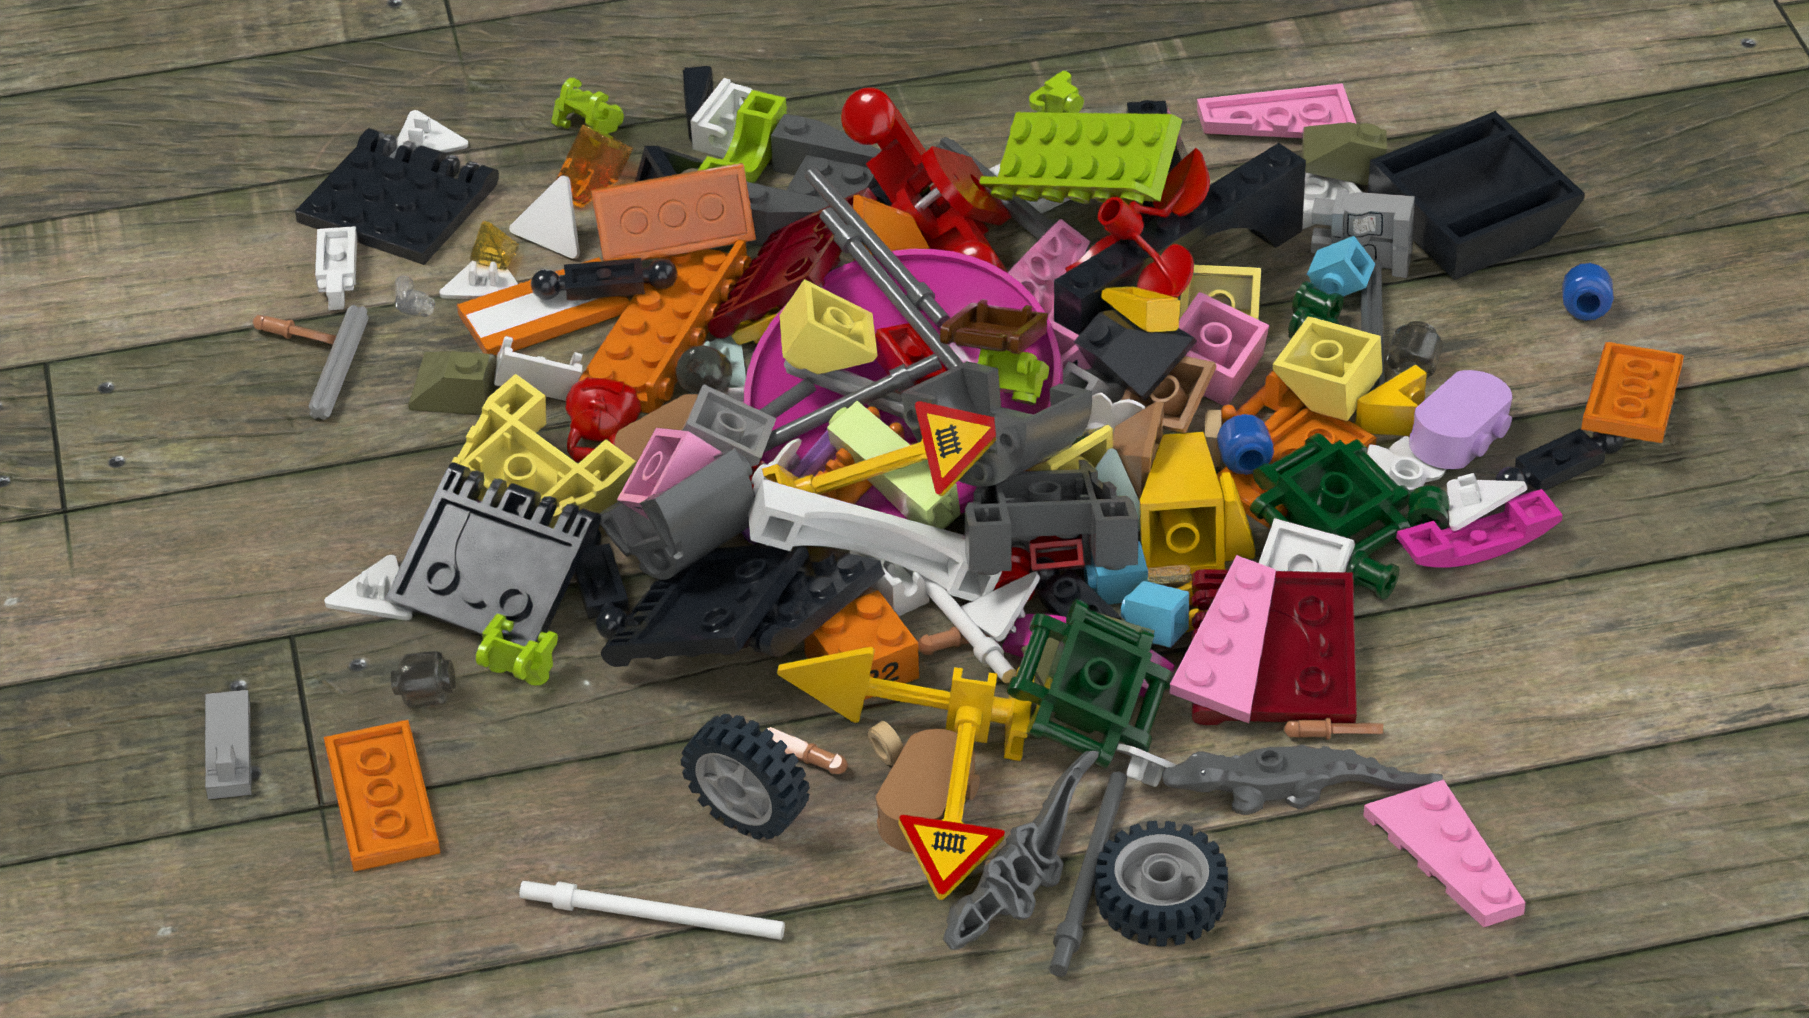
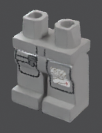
M1338 189L1335 200L1315 198L1312 208V224L1332 226V228L1314 227L1311 253H1316L1321 248L1355 236L1372 260H1377L1381 264V268L1392 269V276L1407 278L1413 249L1414 196L1363 192L1349 194V190Z

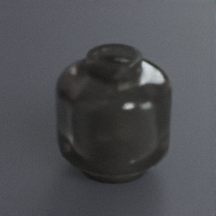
M1412 321L1402 325L1394 332L1386 357L1388 366L1396 375H1399L1412 366L1417 365L1427 373V379L1434 375L1443 348L1442 339L1434 327L1428 323Z
M704 345L693 346L686 350L678 359L676 376L681 388L689 394H699L703 384L723 393L730 385L732 366L727 356L720 350Z
M436 650L405 654L400 658L398 670L391 671L393 694L395 696L401 695L403 702L409 708L443 705L448 700L449 694L455 693L456 675L452 660H446L444 655Z

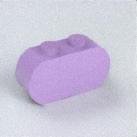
M1475 370L1456 372L1415 408L1414 424L1409 438L1411 451L1423 462L1443 469L1464 468L1476 456H1483L1489 445L1497 437H1504L1512 422V417L1509 416L1512 402L1510 388L1501 379L1485 372Z

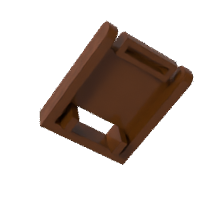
M981 299L978 303H970L942 324L940 342L943 344L954 342L957 346L999 352L1010 350L1013 354H1021L1047 333L1048 313L1032 311V306L1029 305L1024 306L1022 310L988 305V300Z

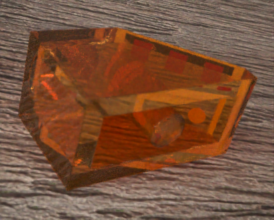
M582 124L557 176V179L560 176L569 177L573 205L583 208L592 201L591 190L610 187L617 183L634 148L607 133Z

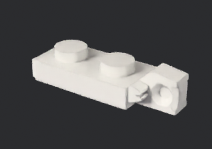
M356 227L317 229L315 277L319 293L326 292L329 310L344 309V291L354 290V285H356Z

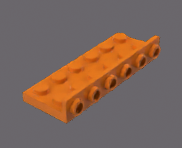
M737 240L729 253L703 249L659 257L658 259L670 260L676 266L678 272L676 282L668 289H657L650 283H644V294L633 296L581 375L579 381L584 380L586 377L624 381V384L636 389L637 397L641 403V412L649 414L659 409L665 401H669L677 381L681 376L686 375L690 366V359L704 345L706 335L709 332V321L719 311L720 305L728 301L729 292L733 288L735 289L736 282L743 272L749 268L751 258L747 256L746 241Z

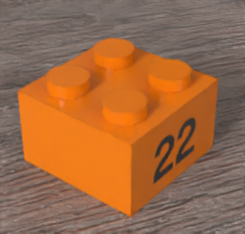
M879 590L854 599L804 639L805 655L808 659L872 647L875 651L870 677L905 684L919 679L918 642ZM865 696V699H864V700L869 699V698L874 697V696Z

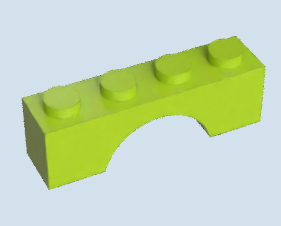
M751 90L737 111L735 130L726 155L723 159L707 156L698 171L743 163L746 182L755 183L772 158L771 135L783 115L787 114L786 98Z

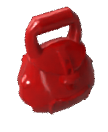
M589 377L576 382L571 387L566 396L565 408L571 419L570 432L566 444L567 452L573 461L580 463L595 449L578 447L577 444L581 438L603 442L606 439L615 446L617 432L638 419V415L641 412V403L635 388L624 384V381Z

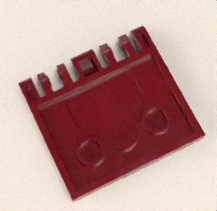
M869 187L844 198L852 208L854 195H861L874 201L877 200ZM830 205L782 227L768 236L763 247L758 251V257L751 261L749 268L743 272L736 282L735 289L733 288L729 292L728 301L720 305L719 311L709 321L708 330L713 336L720 339L726 338L735 333L740 323L748 319L751 322L757 321L772 308L778 307L782 309L790 301L804 279L823 288L826 283L824 280L825 276L840 263L841 259L839 256L842 253V250L834 241L835 235L820 219L821 212L830 207Z
M1200 569L1192 574V593L1194 594L1192 596V604L1195 609L1200 611L1192 618V626L1195 629L1192 632V640L1207 613L1205 610H1209L1229 570ZM1276 571L1250 721L1288 722L1293 720H1325L1330 718L1331 723H1356L1353 572ZM1192 702V720L1197 724L1219 725L1225 721H1241Z

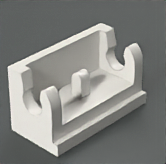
M723 78L691 119L693 150L724 158L733 138L737 111L743 104L741 97L747 98L753 89L731 83L730 79Z
M505 336L497 355L494 385L502 386L513 375L517 374L546 397L566 401L568 392L579 381L582 365L580 362L582 354L574 352L569 365L546 360L545 357L524 355L513 352V349L510 348L513 338Z
M850 550V554L880 560L885 575L870 587H873L876 591L879 590L899 616L929 603V596L925 592V580L918 572H914L913 577H911L900 565Z

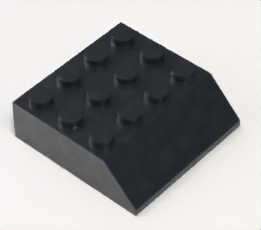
M1496 111L1370 160L1368 193L1414 196L1413 240L1454 280L1550 242L1585 198V193Z

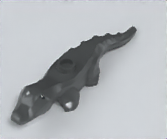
M1305 745L1266 747L1232 757L1198 751L1193 753L1184 762L1174 767H1168L1162 772L1164 784L1171 788L1197 792H1211L1214 790L1232 792L1234 798L1232 810L1241 815L1256 813L1263 809L1265 801L1285 799L1287 804L1293 808L1303 809L1319 800L1321 790L1325 786L1346 781H1362L1389 789L1412 790L1443 779V775L1439 773H1406L1398 771L1395 767H1385L1379 764L1377 759L1373 757L1365 758L1356 754L1352 749L1336 750L1328 746H1322L1318 749Z
M1084 752L1059 777L1051 789L1048 798L1043 802L1042 810L1033 822L1012 828L1011 834L1006 838V845L992 859L985 863L984 872L974 892L952 903L946 919L948 926L943 936V941L950 950L961 949L968 943L977 940L989 929L990 921L998 914L1012 915L1017 920L1029 918L1034 911L1036 903L1033 894L1040 885L1053 887L1059 883L1063 861L1057 855V851L1063 836L1070 802L1081 777L1097 760L1098 752Z

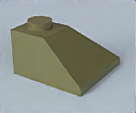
M1352 122L1305 126L1303 128L1302 158L1306 160V173L1368 186L1370 160L1386 154L1387 130L1380 129L1370 123L1356 124Z
M457 351L425 352L408 404L409 410L481 415L482 407L487 398L494 393L496 386L494 385L497 356L486 353Z

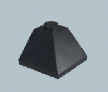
M1116 309L1099 312L1074 341L1093 369L1144 401L1147 400L1197 342L1193 336L1180 328L1176 331L1147 332L1135 325Z

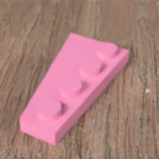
M1343 83L1197 99V112L1204 134L1302 138L1305 126L1346 122L1356 123Z
M1060 219L1007 273L1019 281L1035 297L1045 313H1048V318L1054 321V280L1065 274V268L1078 261L1086 253L1090 241Z
M1238 555L1235 557L1170 683V694L1249 723L1276 569Z
M1444 780L1364 805L1363 817L1373 826L1379 824L1388 832V840L1399 850L1405 848L1418 860L1417 867L1428 877L1433 875L1446 886L1445 892L1481 926L1487 927L1524 914L1525 901Z

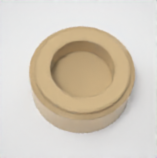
M885 721L879 722L868 730L869 742L877 756L885 764L893 766L904 748L895 730Z

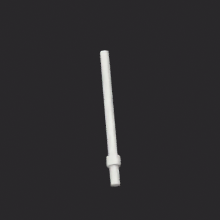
M906 568V570H907V571L912 575V577H913L914 571H911V570H909V569ZM921 575L925 580V592L973 646V653L984 667H991L1004 683H1010L1011 678L1015 677L1017 672L1004 658V651L994 638L985 636L953 597L947 593L945 588Z
M523 880L520 887V898L553 903L554 908L572 911L574 907L779 940H782L785 929V922L580 890L577 889L576 884L557 882L555 886Z

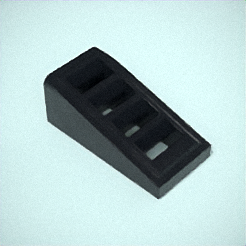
M710 66L686 67L683 70L688 137L691 142V119L714 91L713 72Z

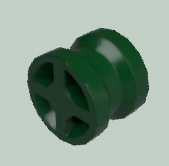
M1425 485L1414 489L1408 500L1409 512L1407 514V521L1410 527L1434 521L1440 530L1446 529L1448 526L1447 512L1450 505L1449 496L1441 488L1432 485Z

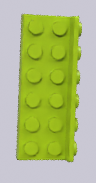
M1016 112L1010 127V135L1004 156L1000 163L998 177L981 176L979 184L991 189V196L1005 201H1012L1014 196L1031 202H1038V198L1042 197L1056 203H1063L1064 198H1068L1083 204H1089L1090 199L1104 203L1111 197H1119L1128 204L1136 201L1139 205H1143V201H1160L1183 119L1173 114Z

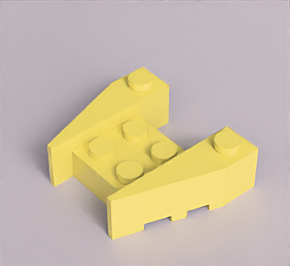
M517 374L513 375L487 398L482 407V414L475 426L472 425L466 435V443L458 457H454L452 462L469 467L471 472L472 470H477L484 473V485L478 497V500L481 502L494 478L507 481V487L511 483H515L538 491L541 494V500L544 496L556 498L555 514L550 525L547 526L553 529L560 514H562L564 506L567 504L579 506V511L582 508H586L600 513L618 502L617 498L636 466L634 459L606 439L578 464L539 436L537 432L546 425L545 395Z

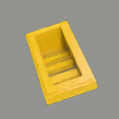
M1115 287L1102 290V299L1147 332L1176 331L1179 328L1180 300L1178 298L1138 287Z
M1230 472L1222 473V476H1220V487L1224 497L1225 561H1233L1237 555L1246 559H1253L1256 556L1254 540L1238 490Z

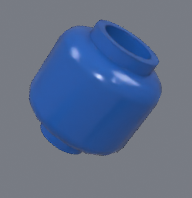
M1592 263L1579 264L1571 268L1565 275L1562 284L1563 304L1569 314L1577 319L1589 321L1596 320L1609 311L1614 300L1612 278L1607 270Z
M1247 414L1234 416L1227 420L1219 429L1217 435L1218 448L1222 460L1229 470L1236 474L1249 475L1253 474L1255 468L1264 463L1269 464L1274 454L1273 441L1267 426L1260 418Z

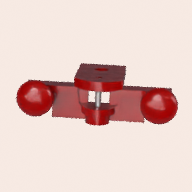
M868 87L852 93L842 108V127L846 135L854 142L861 145L877 143L882 150L867 162L866 165L892 202L890 207L909 213L912 216L930 249L953 251L973 256L1008 272L973 219L1001 226L1012 216L1000 199L990 195L991 189L979 184L981 176L984 175L970 156L935 146L926 151L891 98L883 91ZM934 183L936 188L922 198L920 193ZM943 195L952 207L936 219L928 206Z

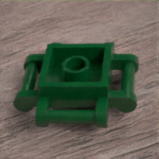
M1315 433L1307 438L1305 445L1272 464L1264 463L1254 469L1253 477L1256 484L1262 490L1268 491L1258 496L1252 502L1250 511L1258 519L1264 518L1270 526H1272L1275 518L1345 538L1351 537L1377 520H1380L1385 526L1355 544L1350 558L1351 561L1354 554L1359 550L1370 555L1393 540L1398 542L1399 540L1396 538L1397 531L1411 528L1407 519L1399 512L1408 505L1411 491L1405 485L1399 486L1367 454L1368 448L1359 439L1353 440L1346 445L1341 440L1331 444L1322 434ZM1280 504L1288 510L1286 518L1276 508Z
M1075 599L1066 617V623L1045 614L1033 615L1029 627L1032 634L1017 676L1011 678L1007 688V693L1011 697L1037 704L1026 733L1037 739H1040L1041 736L1046 737L1082 754L1086 751H1096L1099 756L1094 764L1105 769L1112 761L1119 741L1124 743V745L1133 746L1148 752L1153 739L1150 732L1164 691L1170 689V683L1174 677L1170 670L1150 661L1152 653L1149 651L1154 639V633L1143 628L1137 631L1088 609V604L1078 599ZM1048 638H1053L1059 641L1045 684L1042 686L1033 682L1046 642ZM1145 679L1149 685L1135 726H1131L1129 721L1143 680ZM1052 711L1055 712V719L1081 731L1091 734L1096 730L1104 734L1101 743L1050 721L1049 718Z

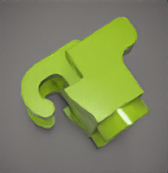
M1061 71L1044 82V86L1029 96V106L1037 112L1079 113L1084 104V98L1079 95V89L1071 85V74L1067 71Z
M571 77L564 82L560 98L555 100L551 123L557 127L561 126L568 129L571 125V121L566 119L568 114L576 113L586 118L585 124L592 127L586 139L591 145L598 147L602 145L606 134L617 131L618 126L623 123V111L618 105L605 103L609 100V96L601 91L595 94L591 91H581L578 88L581 87L582 82Z
M981 349L977 363L998 368L1000 392L1011 393V400L1029 405H1035L1036 399L1040 398L1043 381L1047 380L1049 366L1043 361L1037 360V357L1029 352L1013 354L1008 350L999 352Z
M496 614L482 632L483 641L477 650L476 663L480 666L488 667L496 673L512 672L515 678L525 680L530 685H541L547 682L550 676L549 671L553 667L552 652L558 642L557 633L551 631L547 633L541 632L538 642L530 640L526 646H522L503 639L502 630L511 632L514 623L506 620V616Z

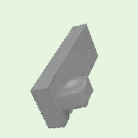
M248 690L205 694V788L208 799L251 795V719Z

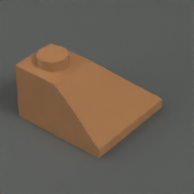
M1184 356L1146 401L1127 389L1121 400H1134L1144 405L1145 408L1154 402L1164 403L1163 429L1185 434L1217 365L1213 361Z
M1154 402L1115 426L1113 433V449L1117 450L1139 501L1163 436L1164 403Z

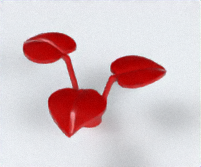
M1195 147L1167 175L1161 200L1153 201L1156 208L1139 205L1136 201H1132L1128 205L1119 197H1111L1106 200L1099 209L1098 220L1111 235L1098 241L1078 261L1066 267V272L1120 239L1134 240L1154 260L1141 272L1137 287L1175 298L1179 297L1192 279L1194 272L1193 257L1186 248L1179 244H1172L1160 256L1140 236L1144 227L1140 213L1164 218L1168 217L1171 212L1177 216H1185L1203 202L1209 191L1210 176L1201 151Z

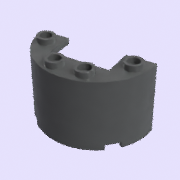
M969 361L901 392L904 420L911 428L918 443L922 441V434L915 409L917 401L994 417L996 441L958 480L977 487H987L1001 483L1072 447L1071 445L1076 438L1083 435L1092 409L1091 390L1061 383L1050 388L1051 406L1034 415L1001 407L998 368Z
M736 448L720 452L714 456V461L668 490L653 494L640 502L649 520L618 501L600 512V524L626 557L631 554L637 556L640 561V570L656 579L666 580L749 528L748 512L755 497L749 478L752 475V468L748 460L738 453Z

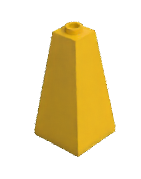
M1204 432L1165 434L1162 436L1140 498V539L1148 568V578L1189 575L1200 569L1225 570L1224 497Z

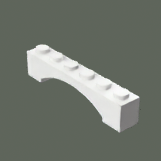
M764 479L760 483L748 512L751 541L791 551L793 546L813 545L846 549L871 555L918 572L920 575L945 588L949 595L974 601L992 592L1002 573L1000 571L995 575H981L977 572H969L965 555V535Z

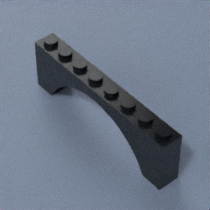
M1277 143L1210 184L1205 199L1191 213L1185 216H1177L1171 212L1166 218L1158 216L1144 225L1140 236L1160 256L1172 244H1179L1188 249L1210 235L1234 228H1247L1250 232L1274 248H1277L1302 232L1306 160L1282 144ZM1120 239L1054 280V322L1080 335L1099 312L1115 310L1113 306L1101 298L1102 290L1115 287H1137L1141 272L1154 260L1134 240Z

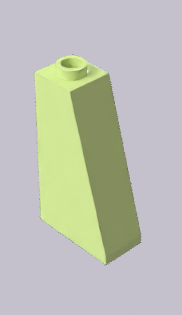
M858 401L848 409L843 407L838 410L830 419L829 426L827 427L830 443L838 451L840 448L846 449L852 455L855 463L910 446L909 443ZM928 460L867 479L908 520L945 529L960 515L957 484L955 483L944 496L937 495Z

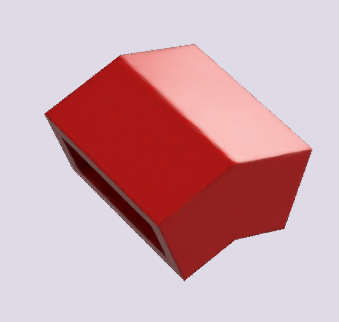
M1082 534L1072 539H1063L1056 535L1038 536L1036 539L1030 540L1032 571L1085 567ZM1077 546V549L1037 553V550ZM1049 557L1053 559L1054 563L1037 564V558Z

